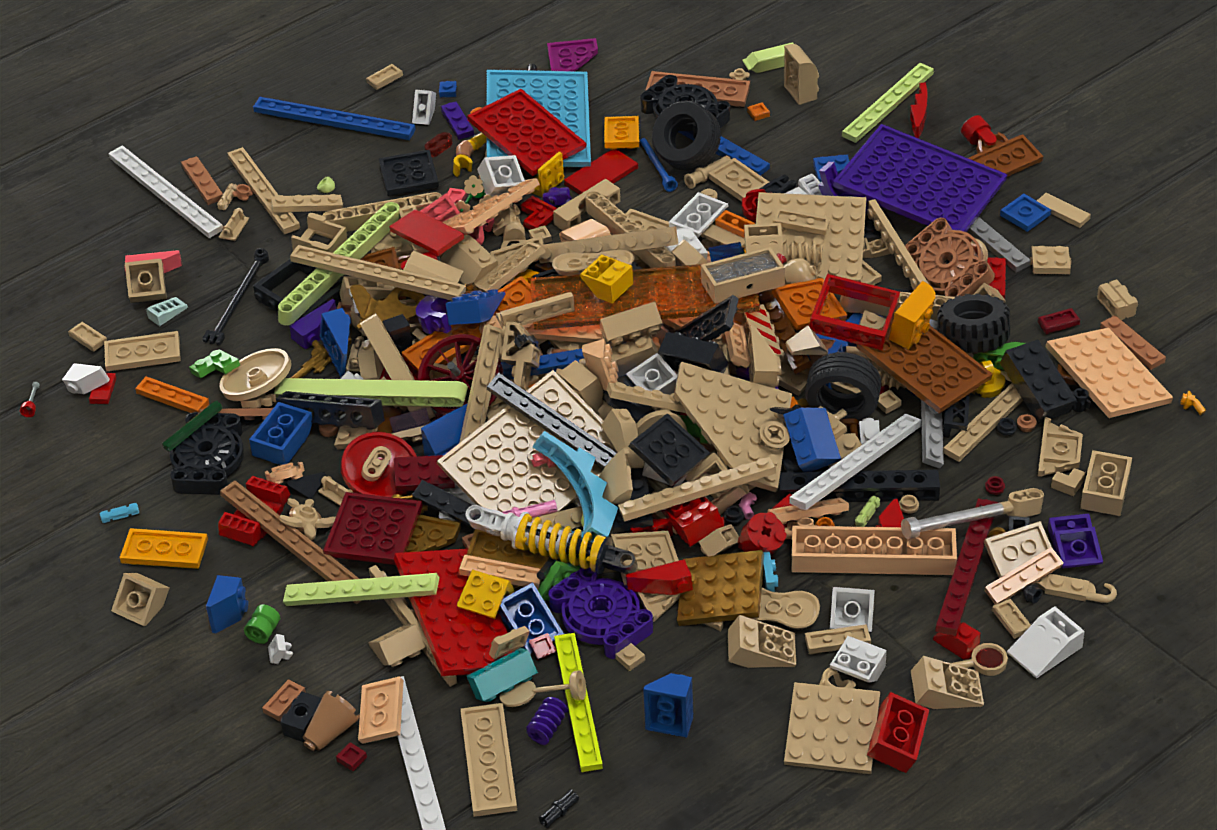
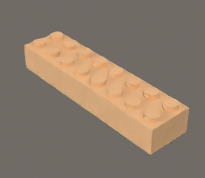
M792 526V572L953 575L957 564L956 528H937L920 532L918 537L906 539L901 527Z

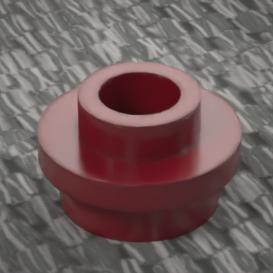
M992 476L986 481L985 489L990 494H1001L1005 490V483L1002 478Z

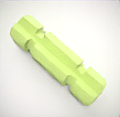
M870 497L859 513L860 515L855 519L856 526L865 527L867 521L870 520L876 511L875 509L880 505L879 497Z

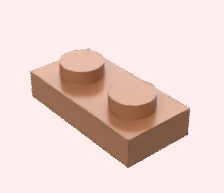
M288 679L262 707L263 713L281 721L282 716L291 708L293 700L299 696L301 691L306 692L305 688Z

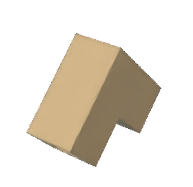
M1074 468L1068 476L1057 471L1052 478L1051 488L1074 496L1084 482L1085 472Z

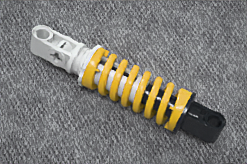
M472 505L466 511V518L471 527L495 536H501L502 540L512 541L514 549L524 551L529 549L533 554L540 553L543 557L550 556L553 560L560 558V561L564 563L570 561L573 566L580 564L583 569L590 567L593 572L599 575L604 572L605 568L623 574L636 572L638 568L634 554L631 551L613 547L612 538L608 536L597 535L592 543L591 532H586L583 539H581L582 531L580 529H576L572 533L570 526H566L562 530L560 523H556L552 527L550 520H546L542 524V519L536 517L532 521V517L528 512H523L518 517L514 513L504 514L500 511L478 505ZM475 515H481L479 519L472 520ZM625 560H632L630 565H622Z

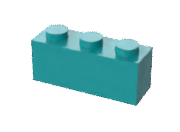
M519 648L484 668L467 675L476 699L488 702L495 699L496 694L512 690L515 684L531 680L532 675L538 672L529 651Z

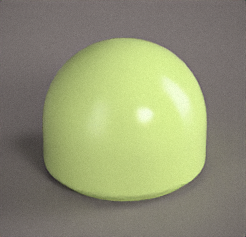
M325 177L320 181L317 189L322 193H329L335 189V183L330 177Z

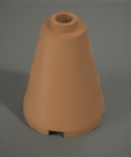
M326 691L303 736L305 740L304 745L311 751L315 749L320 751L360 718L359 714L355 716L354 712L356 709L348 701L339 695L336 697L331 696L332 691Z

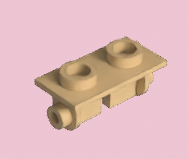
M241 208L234 209L228 223L222 228L223 231L219 238L236 241L249 220V217H244Z
M362 336L357 337L354 341L355 344H352L346 371L360 372L357 354L362 341H365Z
M330 476L322 478L321 483H323V487L318 490L319 493L339 506L342 503L345 492L353 493L352 490H348L332 480Z

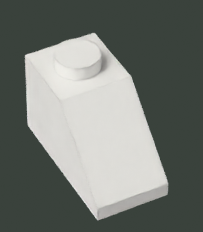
M415 90L413 124H430L435 111V92Z
M73 364L62 379L67 390L74 394H86L110 380L101 366Z

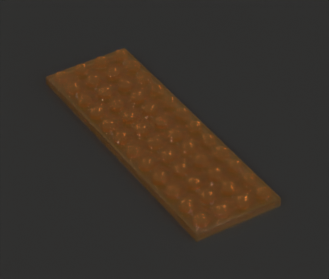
M702 264L633 270V285L613 303L597 298L582 280L580 274L574 276L530 278L532 303L571 292L574 296L575 311L533 322L534 330L600 325V319L652 302L656 303L661 320L697 317L717 304L713 302L701 283ZM758 293L739 298L736 313L760 311Z

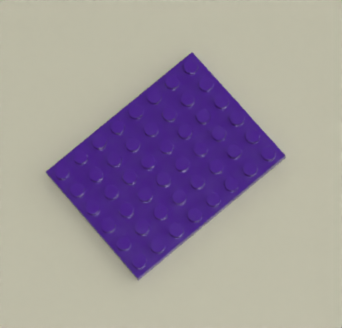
M881 124L834 179L832 187L856 197H866V201L875 199L879 206L927 226L937 218H945L952 230L967 232L1004 184L1007 174Z

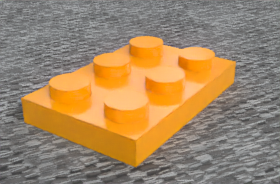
M605 117V148L633 149L639 147V117Z

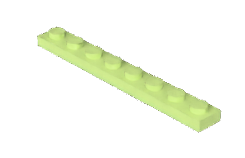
M919 63L842 131V137L857 143L919 87V83H924L934 74V69Z
M437 573L290 584L286 587L283 603L286 606L436 595L440 577Z

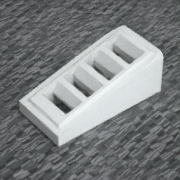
M813 174L799 179L798 187L808 195H822L818 187L820 182Z

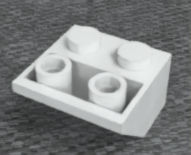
M847 636L831 662L830 668L866 682H874L878 680L886 666V650Z

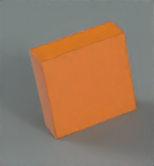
M763 102L747 107V112L754 121L770 117V111Z

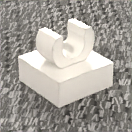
M276 634L268 647L270 663L279 664L282 658L289 660L293 655V652L289 651L292 645L285 642L284 635Z

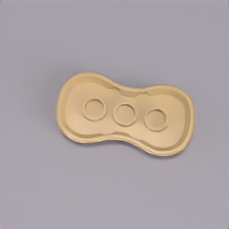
M609 250L592 254L565 253L554 258L552 266L560 275L574 276L581 274L601 254L629 265L632 264L634 256L626 250Z
M762 588L760 617L750 619L760 622H777L793 629H804L816 621L819 615L820 604L817 597L809 592L792 591L778 593Z

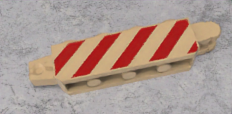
M745 300L740 323L744 328L747 342L750 326L755 325L776 354L777 364H781V361L784 360V351L780 349L779 338L775 336L774 325L770 323L769 312H766L764 304L759 305L756 300Z

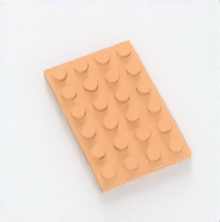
M1109 327L1050 340L1046 343L1045 347L1081 388L1088 391L1089 397L1108 418L1170 404L1173 400L1172 395Z

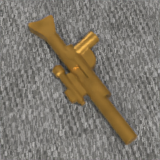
M348 338V345H349V344L352 343V342H351V338ZM318 340L312 342V346L315 348L311 352L312 358L301 366V370L291 378H302L312 369H314V373H321L325 370V366L332 362L327 350Z

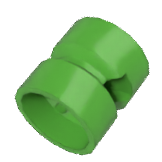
M268 605L257 606L252 614V619L248 621L244 628L245 635L255 643H266L281 619L279 613Z

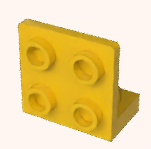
M561 152L555 154L538 169V175L533 179L537 178L540 185L534 188L533 194L543 198V193H547L550 188L556 187L564 180Z
M472 569L457 606L467 611L495 618L504 596L514 593V588L509 580Z

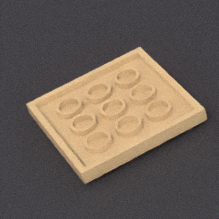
M794 682L784 765L871 774L873 758L867 756V752L877 722L880 691Z

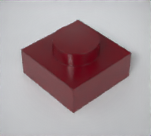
M351 742L336 756L337 762L351 771H354L367 758L366 752Z

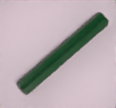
M217 400L213 401L162 443L163 448L168 452L173 450L221 411V403Z

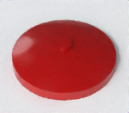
M385 432L366 433L352 440L344 450L341 460L342 477L346 485L354 493L391 497L396 494L406 496L411 491H396L394 458L417 457V455L407 442L393 434ZM379 446L386 447L391 452V459L381 477L376 481L364 479L362 468L373 449Z

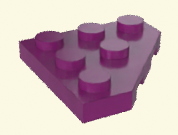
M596 38L547 43L551 71L575 72L598 54Z

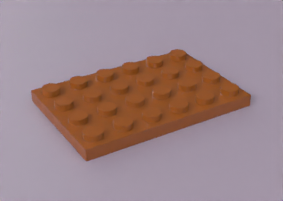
M892 324L883 350L859 344L856 346L858 350L938 413H941L991 380L993 373L932 326L929 327L925 334L922 333L919 342L913 344L909 350L889 340Z

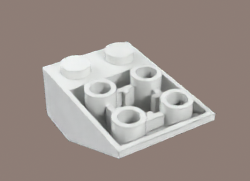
M1054 606L1037 618L1010 647L1007 654L1035 678H1038L1083 647L1085 631Z

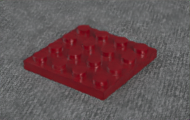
M345 492L323 553L337 558L396 565L394 555L395 553L407 551L422 509V501Z

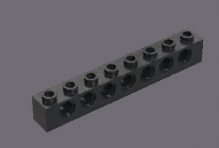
M938 470L859 471L819 501L842 498L846 502H868L871 496L880 498V502L893 501V499L900 501L905 495H913L918 501H939ZM781 472L779 477L780 501L788 494L793 495L824 472Z

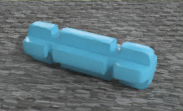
M132 503L128 507L124 505L110 509V512L107 510L100 512L102 523L110 522V519L114 521L129 517V514L132 516L139 514V508L137 503Z

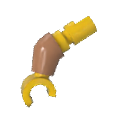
M479 133L470 140L462 141L456 147V157L453 162V174L456 177L460 175L461 168H467L468 171H472L470 156L476 149H479L487 142V137L483 133Z

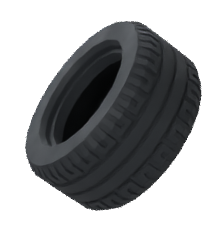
M848 352L830 353L819 358L811 366L805 390L806 401L811 408L822 406L831 414H836L841 409H844L847 416L842 419L854 418L862 421V419L869 417L877 407L881 389V377L877 369L864 357ZM832 382L849 383L857 387L861 392L854 394L838 393L829 389L826 384Z

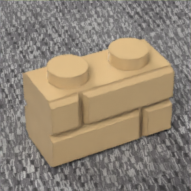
M1118 280L1111 281L1109 284H1102L1098 287L1097 298L1112 316L1115 315L1120 320L1136 314L1137 299L1134 296L1132 297L1128 293L1126 286L1121 285Z

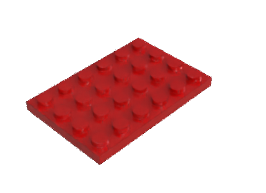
M522 89L467 115V121L508 156L516 155L519 165L532 176L538 174V169L558 152L562 153L564 160L586 148L584 140Z

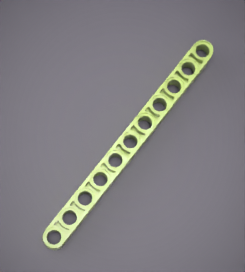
M394 202L386 203L333 253L360 260L390 232L389 226L399 220V205ZM316 268L279 303V323L282 325L293 324L344 274Z
M284 378L275 387L273 394H276L277 398L285 391L381 399L382 405L461 407L464 404L468 386L459 381Z

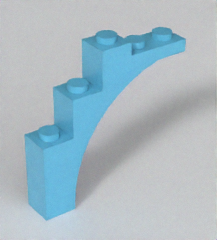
M544 431L535 441L533 448L550 458L565 474L575 489L584 517L581 539H583L586 532H591L592 543L597 535L609 536L618 507L602 497L607 482L591 472L596 457L580 447L574 450Z

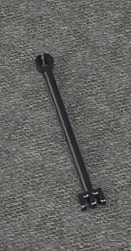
M259 248L255 251L254 264L214 331L207 330L205 332L203 342L207 343L209 341L211 344L216 342L217 345L223 343L225 335L222 333V330L260 266L269 261V255L265 249Z

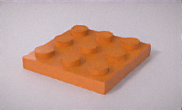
M823 278L788 284L773 289V295L796 330H801L807 325L809 326L811 315L825 281ZM829 292L821 315L846 321V312L835 295Z

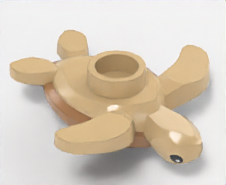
M291 498L287 501L292 507L289 513L290 517L280 515L279 517L281 522L296 527L310 540H314L318 528L333 526L336 518H321V515L313 508L314 500L312 499L306 500L303 505Z

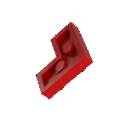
M531 196L521 204V210L530 214L523 220V226L530 230L546 226L554 219L553 211L557 208Z

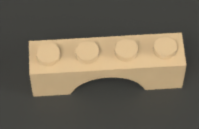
M604 179L554 210V225L564 231L580 224L581 215L586 211L585 195L591 191L601 193L614 205L621 202L620 188Z

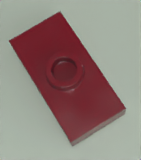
M1070 308L1038 317V323L1045 334L1080 325V319L1074 310Z

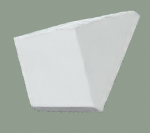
M833 587L830 628L837 629L867 624L868 631L872 632L875 590Z

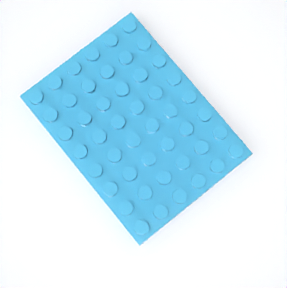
M487 70V105L522 89L586 142L585 149L563 160V167L591 166L587 72ZM487 138V157L508 156Z

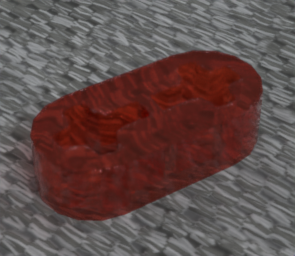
M447 132L438 134L425 144V150H430L431 157L440 155L452 146V135Z

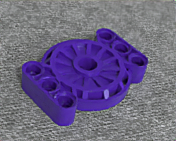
M590 567L588 569L579 568L580 570L573 572L569 577L563 579L549 590L550 609L555 613H562L566 630L569 633H575V637L580 641L589 644H604V654L610 659H616V653L631 643L636 646L653 633V615L649 610H640L636 593L633 590H628L627 585H624L622 582L613 579H598V574L593 572Z

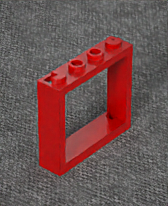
M827 274L811 315L809 327L815 334L883 350L898 307L900 292ZM829 292L890 307L883 329L878 330L822 316L821 313Z

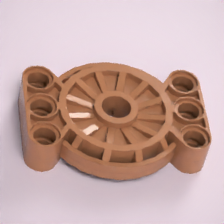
M945 218L934 220L905 245L923 276L937 295L956 297V295L965 296V294L973 295L983 283L989 285L995 278V273L990 265L984 261L982 248L976 239L967 232L952 230Z

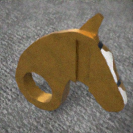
M352 285L349 289L355 314L361 319L360 322L375 313L381 321L401 314L405 316L407 321L413 320L417 317V305L425 297L423 293L395 287L383 301L379 299L377 301L371 298V295L362 285ZM398 297H410L417 305L406 306L399 301ZM360 322L356 326L358 330H362Z

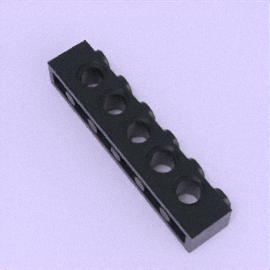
M285 391L275 398L276 404L281 402L312 412L311 422L319 423V425L333 424L336 427H365L368 430H372L385 421L381 399Z

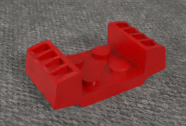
M252 476L246 482V488L249 492L278 515L282 513L283 507L290 496L287 486ZM238 509L234 514L224 512L218 522L219 536L234 539L251 546H255L267 534V532L260 528L259 522L250 520Z

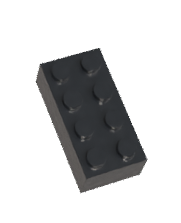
M1038 339L1005 351L1000 364L1038 424L1044 422L1045 417L1053 419L1071 412L1077 399Z

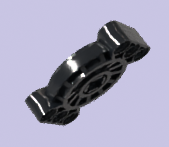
M675 75L664 76L640 96L641 111L644 114L653 113L655 119L673 103L692 101L711 112L717 119L720 128L730 121V104L727 101L717 102L716 96L711 91L699 85H678V79ZM688 123L679 131H693V138L695 139L698 132L697 123Z
M200 412L188 414L185 418L186 423ZM217 413L170 451V460L173 467L170 477L173 490L176 493L221 495L220 490L228 486L227 476L236 471L244 458V448L240 437L243 431L239 415L234 413Z

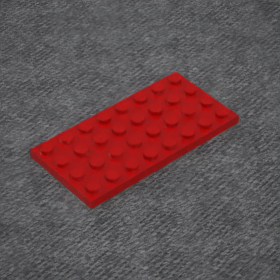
M468 549L395 553L394 561L400 576L437 573L440 577L436 595L413 596L409 598L441 676L471 674L510 654L507 653L497 659H493L489 655L492 641L497 636L508 633L498 612L495 618H490L458 608L457 606L469 576L459 575V568L464 555H467Z

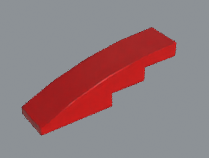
M926 82L919 83V94H915V103L911 105L910 121L914 137L918 139L926 121L928 94Z

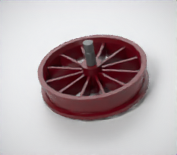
M458 334L440 340L429 349L422 359L418 371V381H459L465 383L471 390L470 385L473 381L477 359L471 364L470 362L477 347H480L481 339L473 335ZM471 345L462 364L460 346ZM454 347L457 365L450 362L444 355L446 351ZM441 355L448 362L447 367L449 370L433 366ZM498 358L495 376L498 372L504 376L502 363ZM431 370L449 375L428 380ZM491 393V396H490V401H489V406H488V408L492 405V403H493V402L496 400V398H497V397H496L495 395H493L492 393ZM431 406L442 416L456 410L451 407Z

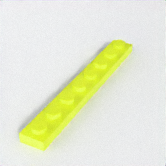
M575 633L554 636L563 684H569L572 672L580 670L583 673ZM566 689L565 695L581 772L603 769L587 689L583 700H575L571 695L570 689Z

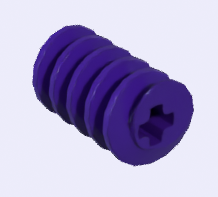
M545 698L526 727L528 736L540 745H547L549 739L552 738L553 733L556 732L557 727L561 724V720L564 719L565 713L568 712L567 706L558 698Z

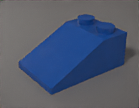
M343 308L321 314L319 335L341 378L345 374L348 337L350 336L349 325H351V319L348 314H345Z
M533 582L503 598L498 614L509 631L523 626L530 631L526 644L523 646V649L528 650L530 654L533 652L528 643L529 640L548 633L553 642L555 641L554 636L564 634Z

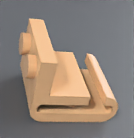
M593 219L584 221L559 233L561 242L611 235L606 226Z

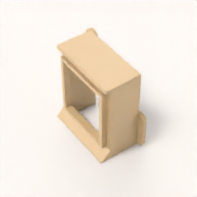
M309 213L307 217L308 229L301 237L295 235L291 237L293 251L298 245L333 253L347 240L346 227L328 222L324 216ZM314 234L333 239L329 245L310 241Z
M713 452L690 471L685 479L687 482L698 480L716 464L721 471L730 469ZM744 483L726 489L711 503L718 508L721 515L729 506H732L741 497L748 494L749 488Z

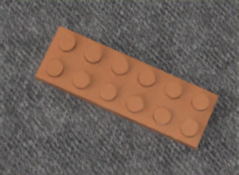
M651 71L646 87L647 90L666 75H675L678 79V85H699L711 91L716 96L717 102L727 101L731 106L745 107L750 89V81Z

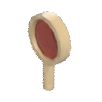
M983 643L973 650L971 659L951 664L965 668L973 667L980 674L994 676L1006 669L1008 657L1006 651L1001 646L993 643Z

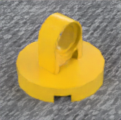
M991 360L980 362L983 367L993 373L992 379L971 393L974 395L975 392L982 394L983 398L995 397L1005 387V376L1000 373V370L994 368Z

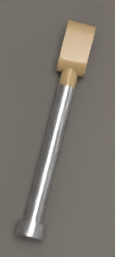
M1030 488L1010 493L1008 501L921 520H917L915 517L906 518L901 522V530L904 537L910 539L918 537L920 532L1002 514L1017 517L1037 515L1041 513L1044 493L1039 489Z

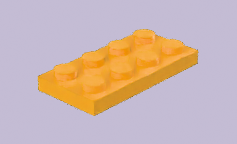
M130 528L120 555V561L125 564L199 569L208 536L204 533Z

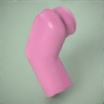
M751 492L744 495L739 503V507L746 519H751L754 516L750 505L754 504V501L757 500L756 495Z

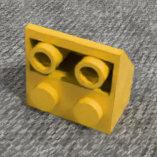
M602 254L580 274L582 280L597 298L610 303L617 300L633 285L632 266Z

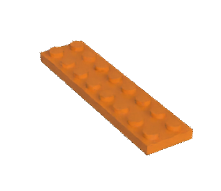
M520 276L498 290V292H505V296L493 315L496 316V313L543 300V296ZM481 323L451 325L452 330L448 333L434 331L401 352L402 357L418 372L425 354L440 340L458 334L473 335L481 339L482 334H480L479 330ZM471 345L460 346L461 354L469 350ZM455 347L444 353L449 361L456 357ZM441 355L435 363L445 365L448 362Z

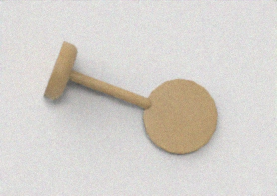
M578 670L571 673L569 684L536 688L535 684L531 681L519 682L514 685L512 690L508 692L502 691L500 701L507 707H516L529 702L536 693L570 689L571 695L575 700H583L586 696V681L582 671Z

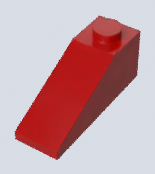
M685 559L626 574L627 588L634 592L676 595L693 590L692 575Z

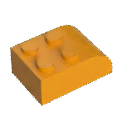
M922 281L894 314L889 340L908 350L913 344L919 342L922 333L925 334L930 327L929 322L933 314L932 309L936 294L928 283Z

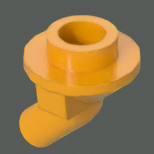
M1188 390L1187 394L1183 393L1181 398V405H1184L1183 409L1186 410L1193 405L1199 415L1206 412L1203 405L1195 398V395H1192L1191 391Z

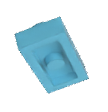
M763 552L765 589L775 592V587H778V576L773 574L776 571L775 559L771 560L770 552Z

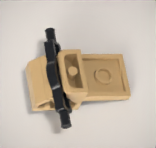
M506 321V326H503L502 329L504 343L500 346L499 355L502 357L501 360L507 364L516 365L512 368L513 383L527 391L529 389L531 367L539 368L541 355L540 347L538 346L539 342L534 335H530L519 323Z

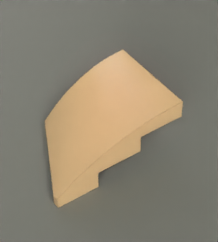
M628 448L620 450L609 461L599 478L607 482L602 497L612 504H622L631 498L633 491L631 468L626 465L629 454Z

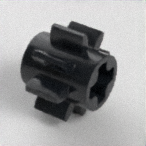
M1078 388L1074 392L1071 391L1077 399L1072 410L1083 412L1086 408L1090 409L1092 399L1089 397L1086 389Z

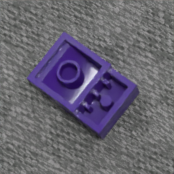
M1089 514L1049 518L1048 531L1054 551L1063 561L1062 568L1103 564L1095 527H1092Z

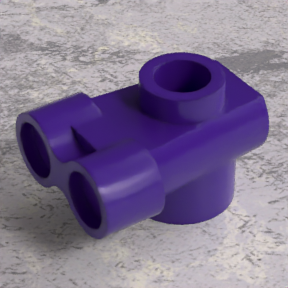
M552 187L547 193H543L544 202L554 207L564 205L572 200L568 187L560 189Z

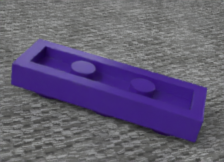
M457 102L441 106V112L458 140L474 136V129L469 121H467Z

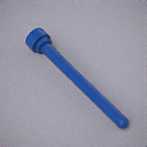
M642 138L640 143L662 177L664 189L667 192L674 191L678 186L677 181L674 177L667 174L648 141Z

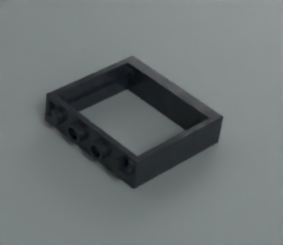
M289 259L253 285L255 299L268 306L271 310L278 312V305L283 298L271 291L299 270L310 275L316 267L292 262ZM341 276L330 288L332 291L314 303L296 321L332 299L335 300L337 307L338 303L341 302L340 289L343 277Z

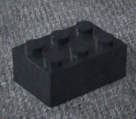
M667 332L658 351L670 368L677 372L681 362L723 374L728 365V361L718 343L702 341L694 336L691 338L686 337L679 332Z

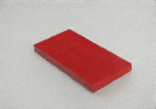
M612 149L591 162V166L583 167L564 179V185L580 195L604 179L614 184L636 170L638 163L619 150Z
M416 209L389 226L390 232L437 256L464 239V233Z

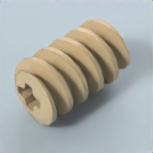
M791 242L789 247H787L786 243L785 258L787 261L802 258L810 264L813 261L815 267H818L820 262L822 264L823 244H820L819 249H817L815 243H813L811 248H809L808 243L805 244L804 248H802L801 242L798 243L797 247L794 246V242Z

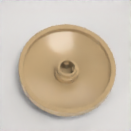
M265 349L250 354L239 360V367L223 375L220 381V390L225 398L232 401H243L260 396L277 386L287 376L291 369V360L288 354L281 349Z

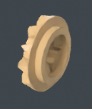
M776 421L765 422L760 427L758 433L760 441H763L765 446L772 447V450L775 448L782 449L788 444L790 439L787 428ZM777 432V436L771 439V435Z

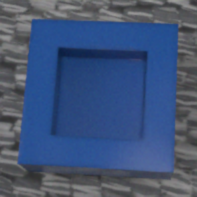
M456 81L440 82V97H456Z

